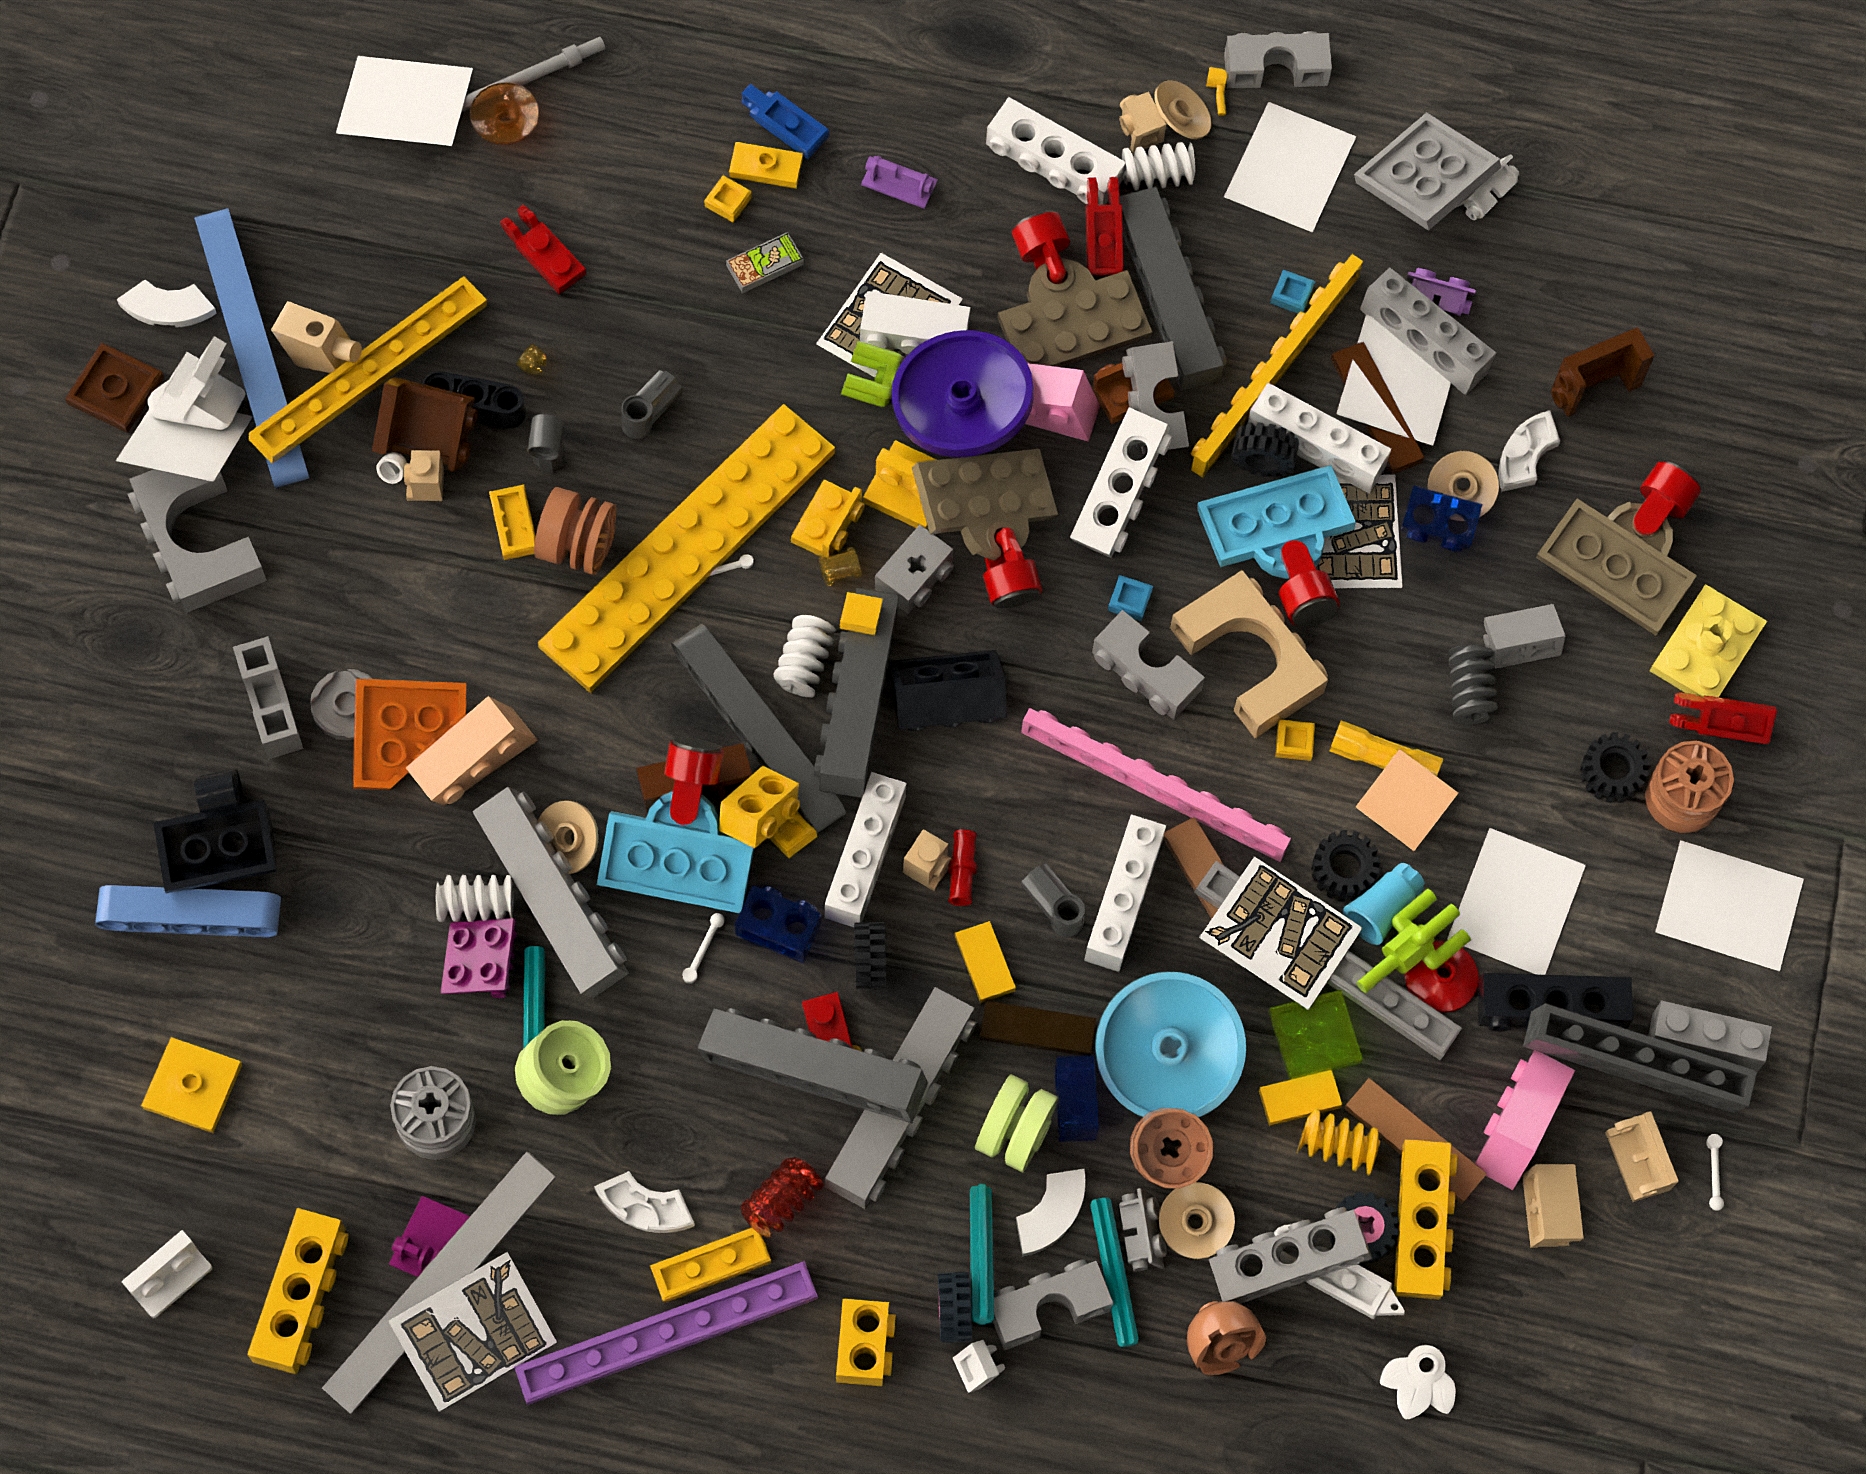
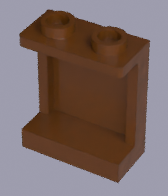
M1639 328L1631 329L1563 359L1552 386L1551 395L1556 406L1562 408L1567 417L1575 414L1586 388L1619 375L1629 392L1641 387L1655 355Z
M393 377L384 383L372 452L386 455L390 451H395L411 456V450L440 451L442 462L447 465V470L456 471L463 463H467L470 456L471 443H468L467 439L469 429H474L478 416V410L474 409L475 397Z

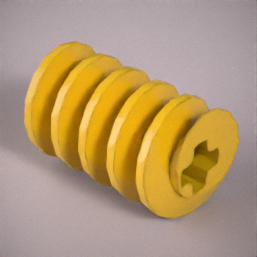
M1315 1109L1306 1120L1297 1153L1305 1144L1308 1145L1309 1157L1312 1158L1319 1149H1322L1324 1162H1328L1335 1153L1337 1154L1338 1166L1342 1167L1347 1159L1350 1158L1352 1159L1353 1171H1357L1362 1163H1366L1367 1175L1370 1176L1380 1145L1378 1129L1373 1127L1365 1136L1363 1123L1359 1122L1350 1131L1349 1119L1344 1118L1338 1126H1335V1116L1329 1113L1325 1120L1321 1122L1320 1110Z

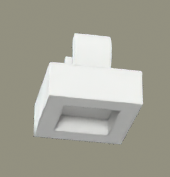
M984 1340L971 1343L953 1357L968 1393L981 1389L1005 1369L1004 1364L995 1366L991 1354L997 1348L994 1345L986 1346Z

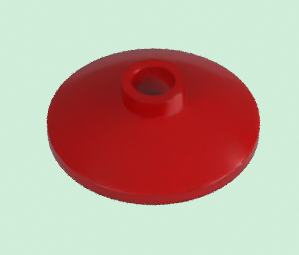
M1434 941L1432 943L1434 949L1437 950L1446 941ZM1463 948L1437 969H1429L1421 960L1404 975L1407 990L1440 1013L1453 1012L1467 1005L1473 998L1479 981L1477 966L1473 958ZM1446 968L1450 972V976L1448 978L1440 977L1437 969Z

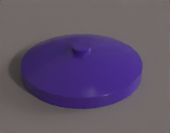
M973 330L944 333L928 339L913 349L900 364L893 380L891 392L895 417L905 435L919 447L934 454L948 457L981 455L1002 446L1012 439L1024 426L1034 401L1031 371L1022 354L1013 345L998 336Z

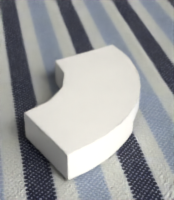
M144 280L117 299L119 306L129 315L153 326L154 324L175 325V328L200 323L217 314L214 306L195 284L182 290L167 291L156 288Z
M1550 410L1537 414L1523 422L1508 440L1499 464L1501 492L1535 485L1537 481L1536 465L1539 458L1546 451L1559 446L1560 438Z
M1084 1169L1047 1174L1046 1192L1042 1201L1031 1212L1016 1217L1022 1257L1041 1252L1052 1246L1072 1226L1079 1214L1084 1198Z
M629 1171L594 1186L597 1195L605 1207L618 1219L637 1229L654 1233H671L695 1226L679 1189L665 1193L651 1191L637 1183Z

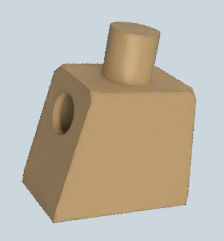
M287 301L271 329L294 364L301 368L332 373L347 361L355 363L361 356V344L349 338L339 321Z

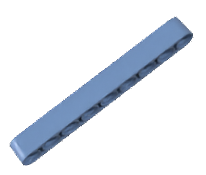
M226 208L194 218L256 427H258L284 408L287 402L230 212ZM300 445L293 448L273 464L266 458L275 488L310 479Z

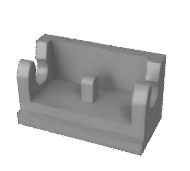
M1554 604L1484 618L1487 634L1483 635L1485 647L1491 648L1494 651L1490 661L1495 664V669L1561 656L1565 633Z

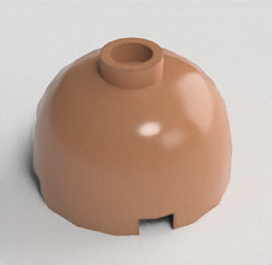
M1213 1301L1202 1306L1199 1313L1196 1314L1190 1323L1187 1332V1346L1197 1369L1200 1367L1206 1375H1220L1239 1368L1240 1365L1236 1361L1244 1358L1247 1354L1251 1360L1256 1357L1265 1346L1267 1337L1250 1309L1237 1302Z

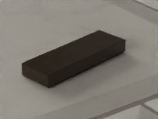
M985 1001L980 1040L1090 1057L1096 1018Z

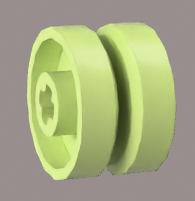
M559 1021L547 1026L519 1053L515 1065L516 1083L522 1096L535 1109L547 1114L565 1115L584 1105L607 1083L611 1070L610 1052L603 1038L591 1027L578 1021Z
M1010 1074L987 1115L978 1136L975 1150L993 1158L1000 1153L1007 1139H1009L1010 1142L1005 1153L1006 1165L1024 1172L1034 1153L1039 1150L1052 1122L1051 1118L1059 1097L1040 1089L1032 1096L1027 1107H1024L1029 1092L1028 1082Z

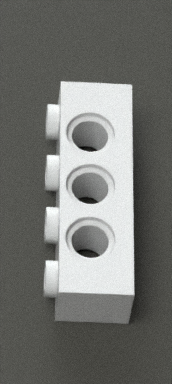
M1008 97L987 127L986 145L993 152L1000 156L1006 155L1017 161L1026 171L1042 175L1053 186L1060 189L1065 188L1076 194L1085 204H1088L1087 178L1096 177L1098 182V205H1106L1109 201L1107 192L1109 177H1118L1119 185L1124 178L1125 161ZM1026 137L1031 140L1024 142L1019 140V138ZM1054 153L1058 154L1060 157L1052 158L1049 157L1048 154ZM1078 170H1086V171H1088L1089 173H1088V174H1080V173H1078L1077 171H1078Z
M1270 383L1266 384L1250 410L1248 423H1253L1257 426V422L1264 423V426L1268 427L1269 424H1274L1276 429L1283 427L1287 429L1286 433H1294V438L1299 440L1298 456L1320 468L1332 465L1337 477L1367 493L1371 492L1387 465L1391 448Z
M1130 407L1128 408L1070 536L1072 541L1112 558L1115 551L1119 553L1122 551L1128 538V533L1124 532L1129 519L1135 520L1143 504V501L1139 499L1144 486L1151 487L1157 474L1158 468L1153 467L1159 454H1166L1173 436L1168 434L1170 430L1168 424ZM1141 443L1146 445L1148 453L1144 459L1134 461L1129 458V449L1134 444ZM1120 476H1129L1133 479V486L1127 493H1118L1114 490V483ZM1107 508H1113L1118 511V519L1111 526H1104L1099 521L1101 512Z
M871 772L825 902L826 919L854 927V923L863 921L906 798L905 782Z
M1131 814L1093 927L1084 961L1120 972L1163 841L1166 825Z

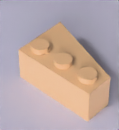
M488 696L408 765L406 769L431 801L445 806L460 799L466 790L538 740L513 708Z

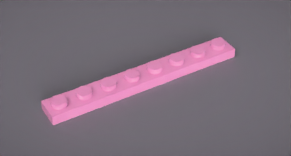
M1029 708L1025 715L1021 733L1191 818L1195 817L1197 821L1279 862L1282 861L1291 838L1285 836V832L1279 827L1272 824H1266L1265 826L1253 820V817L1247 811L1240 808L1231 809L1221 804L1220 800L1213 794L1205 791L1199 793L1187 787V783L1181 778L1174 775H1168L1167 777L1155 771V768L1147 761L1142 759L1133 760L1123 755L1122 751L1115 745L1110 743L1101 744L1091 739L1090 735L1084 730L1074 726L1069 728L1059 723L1055 716L1046 711L1040 710L1037 712Z

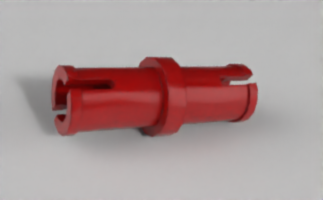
M962 829L956 830L953 833V857L948 864V872L951 874L948 902L955 906H968L972 903L973 876L977 874V864L974 862L977 834L974 831Z

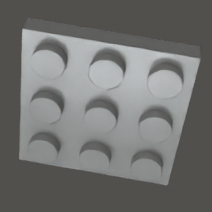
M1426 112L1359 169L1354 176L1358 185L1429 231L1501 169L1500 158Z

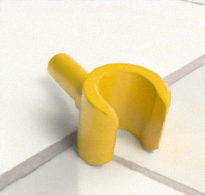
M1210 67L1206 87L1217 88L1218 115L1224 116L1226 115L1224 94L1227 72L1224 69Z

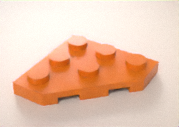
M356 679L353 789L390 790L409 773L406 767L466 716V683Z

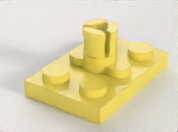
M1705 584L1652 665L1650 672L1687 694H1696L1703 698L1704 695L1719 697L1767 621Z

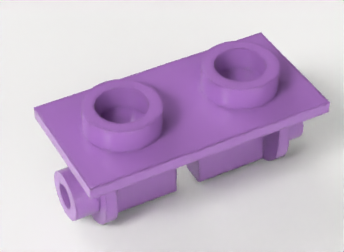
M877 155L874 158L871 156L868 158L865 167L867 172L861 185L925 209L938 179L930 177L929 174H922L887 161Z
M1417 268L1415 273L1408 272L1407 278L1413 279L1412 285L1427 298L1433 301L1434 295L1441 297L1438 306L1442 310L1457 314L1458 316H1461L1462 313L1469 314L1472 301L1466 300L1467 294L1474 296L1476 291L1469 288L1470 282L1450 277L1449 282L1435 279L1437 273Z

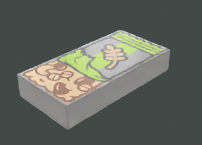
M788 232L726 260V266L742 294L804 265V259Z

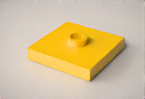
M171 1037L141 1106L144 1110L214 1133L241 1070L242 1063L239 1060Z

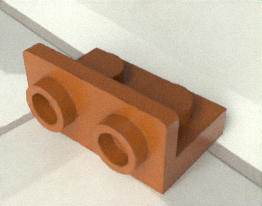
M1109 364L1102 367L1094 375L1093 391L1110 423L1114 424L1124 419L1129 408L1128 392L1133 390L1131 378H1126L1124 375L1123 364ZM1168 379L1161 380L1154 388L1153 399L1156 405L1174 398L1175 391Z

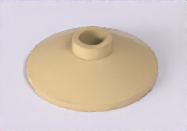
M1172 80L1164 81L1156 88L1155 103L1165 122L1173 130L1190 139L1203 138L1210 131L1211 117L1202 99L1192 89Z
M1457 451L1442 457L1432 468L1428 479V494L1433 506L1445 517L1456 521L1474 520L1487 513L1494 505L1499 492V480L1493 465L1483 456L1470 451ZM1460 478H1467L1470 481V486L1463 490L1458 488L1456 483Z
M559 801L547 807L539 817L538 822L542 821L546 824L554 837L550 841L556 852H562L572 867L569 874L583 870L594 858L598 847L599 835L594 817L586 807L574 801ZM572 833H574V842L571 841Z
M1195 1182L1186 1187L1174 1189L1165 1198L1160 1208L1159 1228L1164 1241L1173 1251L1187 1258L1203 1259L1215 1255L1217 1250L1227 1245L1234 1231L1235 1216L1231 1203L1219 1189L1206 1183ZM1191 1215H1198L1201 1218L1202 1225L1200 1228L1194 1229L1189 1225L1188 1219Z

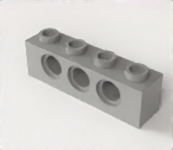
M1389 267L1368 287L1360 310L1374 318L1463 394L1467 395L1488 374L1496 352Z
M1346 1207L1337 1208L1325 1213V1219L1311 1224L1310 1220H1302L1288 1226L1289 1231L1275 1236L1274 1232H1268L1252 1239L1253 1244L1239 1248L1237 1244L1217 1250V1256L1210 1258L1209 1262L1222 1302L1229 1301L1241 1304L1373 1259L1357 1213L1354 1209L1347 1211ZM1323 1234H1332L1335 1236L1333 1248L1327 1252L1318 1251L1316 1249L1317 1239ZM1288 1246L1297 1247L1299 1250L1297 1260L1292 1264L1281 1263L1280 1254L1282 1250ZM1257 1258L1262 1260L1263 1267L1258 1275L1253 1277L1245 1275L1244 1266L1250 1259Z

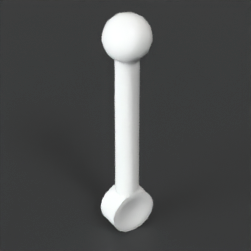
M743 555L739 561L718 566L710 576L740 567L749 569L753 566V558L750 555Z
M715 913L711 916V926L690 968H686L683 971L682 976L686 983L692 984L697 980L696 971L717 928L724 924L725 919L720 913Z
M1711 1134L1706 1141L1708 1148L1711 1149L1713 1197L1710 1199L1709 1205L1713 1210L1718 1211L1724 1207V1200L1720 1197L1718 1151L1723 1140L1720 1135Z

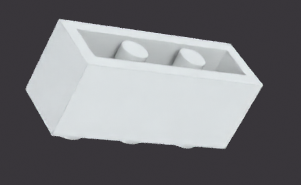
M867 291L860 327V341L884 349L886 347L900 349L902 352L909 354L917 346L935 336L953 331L968 330L970 307Z

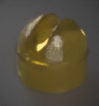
M533 343L520 356L516 366L528 374L536 375L542 372L537 364L546 366L547 359L544 352Z

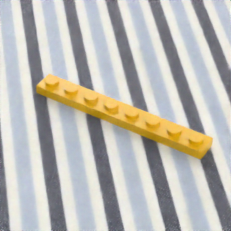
M1352 254L1345 264L1339 262L1329 276L1330 283L1325 289L1320 286L1309 302L1312 306L1306 313L1302 311L1298 313L1290 326L1292 331L1287 338L1281 336L1276 341L1270 352L1272 357L1267 363L1261 361L1251 375L1253 380L1247 389L1242 386L1234 395L1231 401L1233 406L1227 414L1221 412L1215 419L1211 427L1213 431L1207 440L1202 437L1196 443L1191 452V455L1194 457L1191 471L1202 478L1205 476L1236 436L1237 429L1239 430V427L1244 425L1249 419L1250 410L1266 384L1276 385L1358 280L1363 260Z
M463 276L364 348L358 361L355 363L345 362L249 432V440L273 464L484 309L487 305V299Z

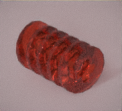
M797 1157L786 1158L782 1161L780 1168L774 1169L770 1178L765 1179L760 1188L752 1192L751 1199H746L742 1202L740 1207L741 1214L755 1231L766 1238L771 1237L770 1228L777 1232H782L785 1226L781 1218L787 1222H792L795 1215L791 1208L798 1212L802 1211L805 1206L802 1199L812 1201L814 1199L812 1189L821 1191L824 1188V1183L815 1170L805 1161Z

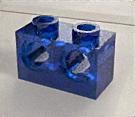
M1413 486L1400 530L1407 532L1406 538L1427 543L1428 538L1441 541L1440 547L1461 552L1462 547L1469 549L1472 544L1483 504ZM1419 507L1429 509L1433 515L1432 522L1427 525L1418 524L1413 517L1414 510ZM1456 516L1463 518L1467 524L1466 532L1459 535L1452 533L1448 528V520Z
M753 885L735 922V934L745 940L804 963L821 926V913L817 912V908L806 901L797 900L795 903L783 898V894L772 887L763 886L761 889ZM760 908H766L773 913L766 920H759L753 916V913ZM800 922L806 926V930L800 934H793L787 930V927L791 923Z
M1094 1056L1056 1057L1054 1077L1055 1093L1059 1097L1056 1105L1058 1141L1096 1140L1099 1122Z

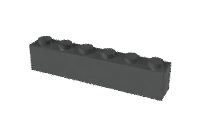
M1157 187L1120 196L1119 205H1122V234L1162 342L1173 341L1178 371L1176 379L1180 390L1184 391L1220 381L1223 367L1227 364L1226 356L1222 346H1216L1213 338L1215 336L1213 321L1210 316L1205 317L1202 306H1204L1203 295L1200 287H1194L1191 280L1193 276L1192 266L1189 258L1182 256L1179 248L1182 245L1181 237L1177 227L1172 228L1168 219L1170 218V208L1166 198L1161 199Z
M856 588L855 594L882 598V609L876 635L849 630L848 632L841 631L838 652L844 654L842 662L835 661L832 683L838 685L836 693L829 692L826 714H832L830 724L823 723L820 745H825L824 755L817 754L814 776L820 777L819 791L862 798L895 630L899 595Z
M1543 1004L1531 1011L1523 1047L1731 1113L1749 1107L1757 1074L1756 1070L1549 1004Z
M731 1008L727 1009L726 1012L713 1009L697 1048L706 1063L908 1123H913L928 1084L923 1070L913 1061L900 1059L899 1062L886 1059L885 1055L873 1049H865L864 1052L855 1050L842 1040L834 1038L830 1039L829 1042L821 1040L807 1030L797 1028L794 1032L783 1029L779 1023L773 1020L762 1018L759 1022L749 1019L743 1012Z

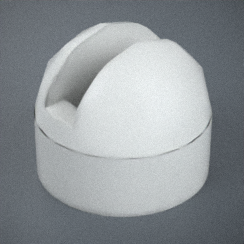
M388 453L378 462L377 473L387 483H398L404 477V465L407 461L399 453Z

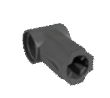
M659 370L637 394L629 396L623 401L621 407V427L628 437L642 439L651 433L653 423L683 392V388L676 380V377L667 371L662 372ZM636 414L644 416L642 419L631 418L632 415Z
M548 414L535 415L532 418L527 453L532 456L533 464L540 468L541 473L554 474L558 468L564 466L565 462L562 440L564 422L560 418Z
M1047 864L1038 866L1029 872L1026 878L1022 880L1021 886L1049 918L1054 932L1065 938L1078 935L1083 928L1085 918V905L1082 899L1077 895L1071 894ZM1063 911H1071L1077 917L1067 921L1062 919L1059 914Z

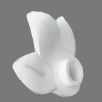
M1431 1345L1417 1346L1409 1353L1408 1357L1393 1359L1385 1366L1382 1372L1380 1384L1391 1389H1397V1405L1404 1419H1411L1420 1415L1430 1404L1445 1414H1448L1453 1408L1456 1394L1455 1383L1444 1372L1446 1364L1443 1354ZM1429 1357L1433 1361V1368L1428 1372L1421 1371L1419 1367L1421 1359Z

